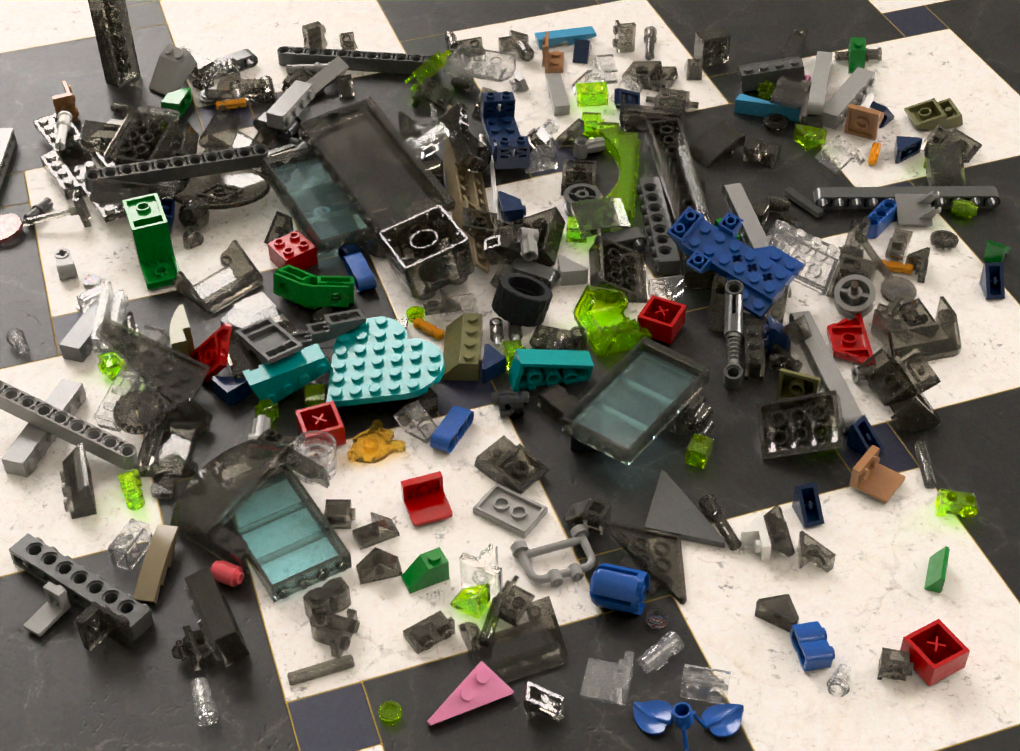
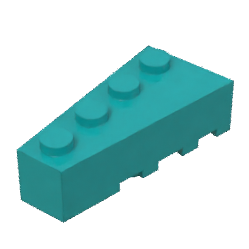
M318 343L294 353L292 356L284 357L268 365H258L259 368L252 371L248 369L242 372L249 386L267 409L333 368Z
M516 349L508 380L512 392H519V389L523 388L533 390L536 389V386L541 385L552 387L559 382L570 384L590 380L594 364L589 351Z

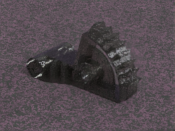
M232 56L228 60L227 58H224V61L219 60V64L214 63L213 67L209 66V71H205V76L202 77L203 81L200 83L201 87L205 89V96L208 100H239L240 98H245L257 103L270 104L275 102L277 98L270 76L265 75L260 79H242L236 59H233ZM228 69H236L237 72L229 73L220 79L217 90H209L211 82L217 75Z
M459 100L436 121L438 130L448 135L457 163L466 168L467 171L478 173L486 169L490 164L491 152L487 146L469 132L468 117L465 115L469 112V109L464 102Z

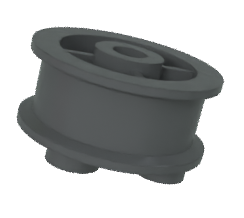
M585 183L569 186L564 191L565 202L563 208L565 213L569 217L592 219L600 211L601 205L599 200L601 192L597 187Z

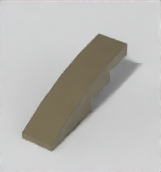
M157 525L138 577L134 598L137 602L157 604L160 586H164L167 568L171 567L179 532L178 526Z

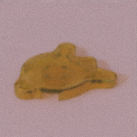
M374 420L369 429L353 438V444L347 452V458L351 462L377 463L392 453L405 451L406 444L401 440H392L394 432L384 429L383 423L380 420Z

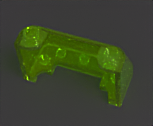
M587 285L574 308L573 316L597 356L607 357L645 347L650 342L652 335L649 330L640 328L636 332L625 317L624 312L628 307V300L623 291Z

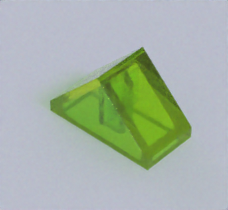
M795 124L793 139L805 151L825 145L827 129Z
M483 583L462 588L450 605L479 620L490 606V585Z

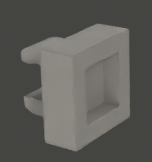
M519 71L513 73L515 79L510 80L509 83L513 86L514 92L519 91L520 88L523 92L529 90Z

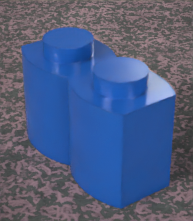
M818 621L792 625L790 638L804 671L831 667L832 661L835 659V651L827 642L826 629L821 627Z

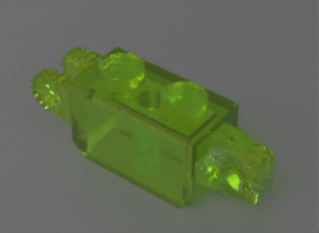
M448 49L442 54L439 51L418 67L405 80V83H409L415 77L418 83L412 86L411 90L414 91L448 62L446 58L451 52Z

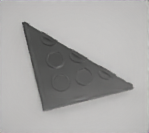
M661 470L644 532L725 548V539L664 470Z

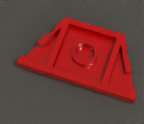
M861 313L856 314L855 318L849 321L843 319L838 323L827 326L826 333L833 357L868 366V364L875 365L874 355Z
M224 323L189 355L190 360H194L196 363L194 368L198 372L201 382H209L212 376H216L227 366L232 325L229 323Z

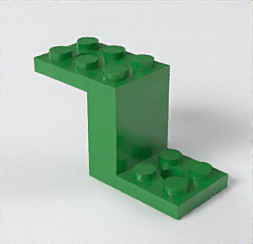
M152 193L122 200L130 224L137 259L147 289H158L183 282L174 255L168 222L158 194Z

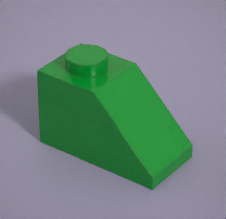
M850 37L848 45V73H853L858 67L865 68L866 38Z
M186 87L167 93L161 101L163 114L166 116L182 117L193 101L191 88Z
M438 547L420 554L401 575V579L411 594L450 579L449 562L441 548Z

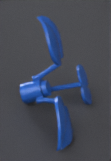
M662 700L633 702L634 718L643 732L649 735H660L666 730L667 725L671 726L674 722L676 727L682 730L684 751H689L686 730L693 725L694 719L704 729L710 728L712 735L725 738L734 735L738 731L744 712V706L741 704L714 705L702 713L701 720L696 715V711H692L690 704L686 702L676 703L673 708L668 702Z

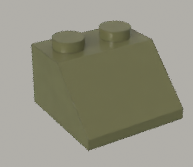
M781 368L776 399L814 409L820 394L822 379Z

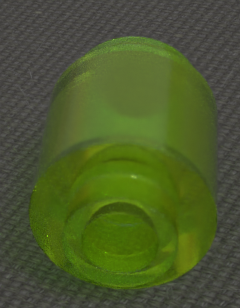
M954 200L951 213L955 214V216L972 219V216L977 214L978 206H975L976 202Z

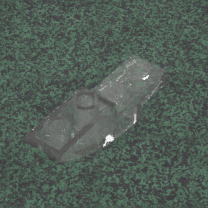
M441 122L415 140L413 137L405 140L385 156L393 166L418 161L439 150L438 144L449 137L451 133Z

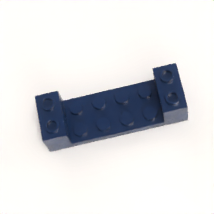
M508 91L481 93L480 117L496 169L529 168L531 145L528 136H520L514 117L516 100L513 92Z

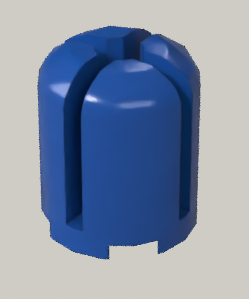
M608 563L600 564L595 569L590 581L589 593L591 602L598 607L641 615L645 607V603L641 602L644 601L646 590L649 591L650 575L645 571Z

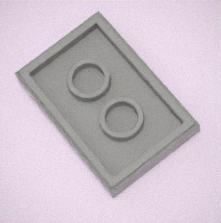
M495 483L473 507V513L525 539L548 513V507Z

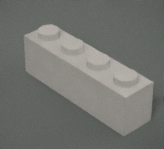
M296 80L266 112L268 126L285 130L300 112L306 108L309 102L314 99L315 91L313 90V84Z

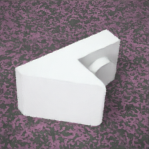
M761 514L742 531L740 546L754 545L755 552L759 553L760 560L770 561L772 546L763 514Z

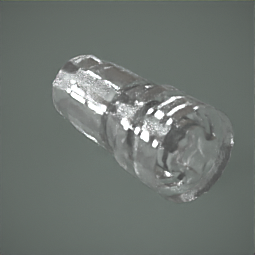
M667 632L658 640L657 644H654L637 659L639 667L647 674L654 669H660L668 662V658H673L684 649L683 641L675 632Z
M199 677L190 684L194 705L193 712L196 724L207 727L216 723L219 715L208 680Z

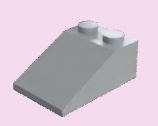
M167 44L159 55L149 85L150 90L164 96L167 93L177 91L196 67L197 61L190 52Z

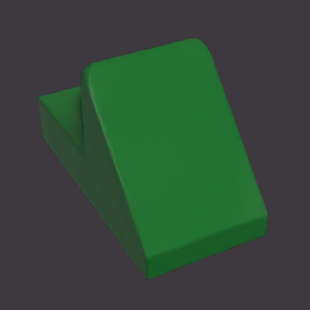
M988 240L984 260L990 263L1002 262L1005 254H1009L1011 247Z

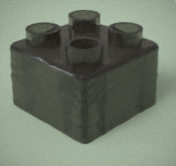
M440 205L379 232L390 268L414 299H431L437 290L450 284L460 285L475 271L467 236Z

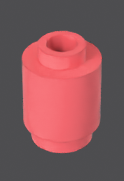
M225 560L215 561L210 569V576L215 581L231 587L241 584L244 579L243 568Z

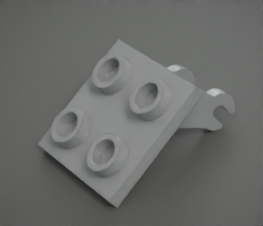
M933 191L928 194H895L897 226H932V218L941 212V207L937 209L931 207V202L935 198L940 197L939 191L936 194H933Z

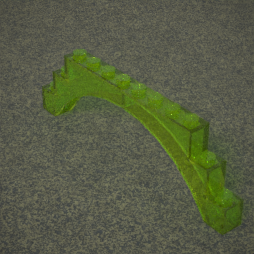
M582 112L581 134L589 139L598 137L605 139L606 150L616 161L619 168V180L612 192L601 202L586 211L568 217L566 242L587 243L588 236H591V233L609 232V227H613V223L630 224L631 217L634 218L641 139H638V133L622 132V129H619L620 123L604 122V119H601V113Z

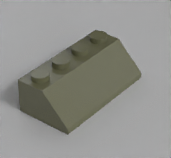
M464 313L446 327L443 350L445 372L441 380L479 381L483 334L482 314Z

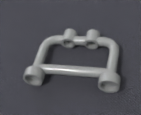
M578 524L574 526L570 531L573 538L529 549L525 541L519 540L511 545L510 550L515 558H519L526 576L534 583L544 584L550 582L552 587H558L563 584V578L571 577L572 581L575 582L580 581L584 577L583 573L591 570L596 563L595 554L587 539L589 531L586 525ZM580 544L588 559L584 564L573 563L566 569H552L544 575H537L529 561V558Z

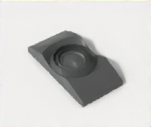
M270 317L236 330V335L245 348L252 350L263 364H271L304 349L298 340Z

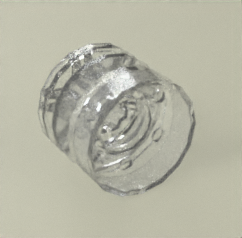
M315 430L302 433L295 439V474L299 480L314 485L329 482L335 477L337 473L336 440L331 434Z

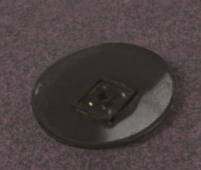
M246 169L174 180L169 183L168 191L170 197L182 205L207 210H223L254 203L265 197L269 193L271 186L270 180L265 174L254 169Z

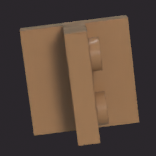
M849 104L844 133L875 141L885 112Z

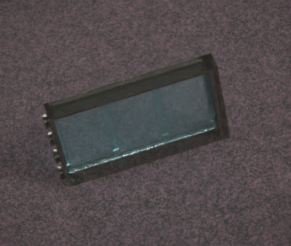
M323 144L262 159L261 172L302 233L316 247L317 255L338 250L342 245L378 239L381 225Z
M644 337L562 417V432L598 450L600 453L606 454L617 462L629 466L709 382L710 367Z
M284 458L208 489L211 504L274 603L352 567L350 552Z

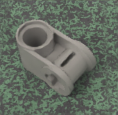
M67 248L57 249L54 252L60 280L78 276L70 250Z

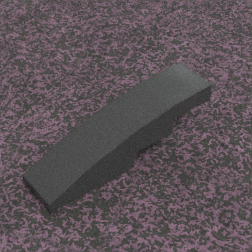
M360 309L324 315V321L306 324V331L290 333V335L303 345V348L345 334L366 322V318Z

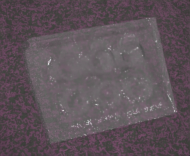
M458 45L445 65L443 73L503 82L510 79L516 70L515 54Z
M776 219L767 233L764 247L775 246L802 262L804 267L793 281L825 296L837 266L841 249L806 233L802 229H797L785 221Z

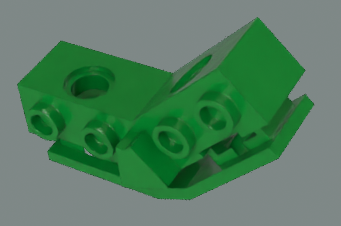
M287 265L276 269V273H273V293L298 303L304 308L348 307L349 303H354V277L316 276Z

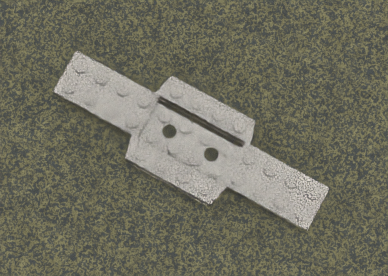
M59 112L33 121L35 128L52 149L51 152L40 157L43 168L65 199L87 197L106 223L126 216L122 200L130 199V197L123 188L93 193L85 189L84 173L87 170L98 168L91 159L90 154L101 168L123 165V162L104 138L84 139L74 124L70 122L71 128L67 132L65 149L61 150L60 146L59 150H57L54 144L58 130L56 122L58 121L57 116Z

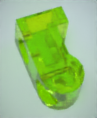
M138 469L118 474L127 507L130 510L141 509L145 504V500L140 488L143 486Z
M939 489L934 501L936 516L945 517L947 513L960 514L963 517H973L978 513L974 494Z

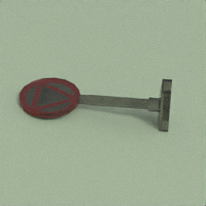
M80 190L73 191L74 206H70L67 209L21 220L16 214H1L0 243L15 237L24 226L70 215H79L84 228L91 226L89 220L91 214Z

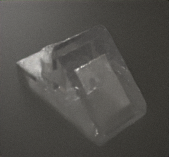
M677 275L649 279V297L652 295H667L669 300L675 301L684 291L685 276Z

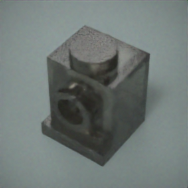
M882 647L877 679L882 680V677H887L893 680L906 681L907 676H912L914 663L910 662V652Z

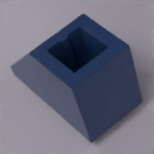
M767 316V322L763 325L765 337L761 340L762 349H765L767 357L789 356L791 338L788 329L772 316Z

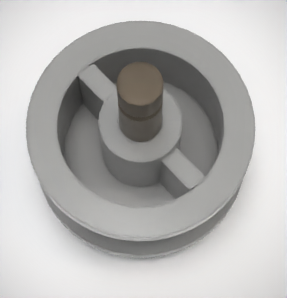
M858 274L845 276L836 284L834 289L836 309L847 318L854 319L858 313L865 317L875 306V287L865 276Z

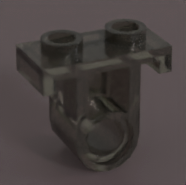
M349 608L347 610V618L326 611H318L312 614L309 620L312 638L319 643L329 645L331 656L339 659L343 652L348 650L351 637L358 632L360 626L357 611Z

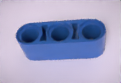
M891 199L883 200L866 217L863 229L864 237L876 239L894 221L897 209L896 201Z
M361 252L343 257L346 271L349 276L354 277V286L359 293L376 288L375 277Z
M454 405L432 434L430 447L451 453L472 424L474 412Z

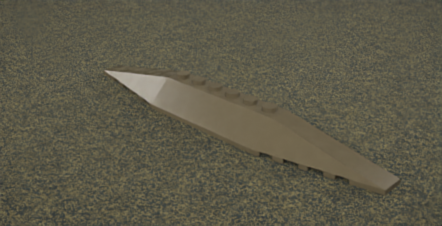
M449 104L447 106L444 167L452 221L473 265L487 274L490 267V260L488 259L490 250L488 248L491 246L489 239L492 233L489 231L492 229L482 170L480 164L476 163V153L472 152L473 144L467 139L470 136L468 131L464 130L466 125L462 114Z

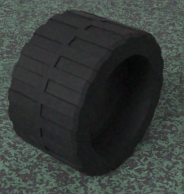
M510 273L501 276L491 306L493 311L505 321L518 326L536 327L543 323L553 294L547 285L534 277L520 273Z

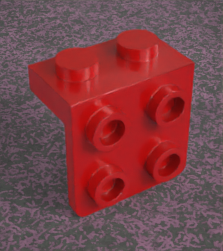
M440 471L400 481L402 500L413 526L417 527L453 516L452 509L444 493L443 476Z

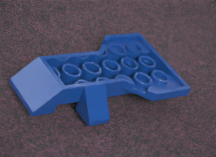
M688 206L667 231V234L680 250L690 256L686 265L700 274L713 270L726 278L727 282L730 280L742 282L744 286L743 309L761 320L803 269L804 264L775 246L752 249L736 239L744 220L731 212H728L718 223V227L704 220L701 213Z

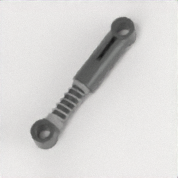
M738 280L728 281L725 284L724 294L726 367L724 368L723 384L729 390L739 389L743 381L740 342L743 338L744 286ZM732 305L735 306V313H732Z

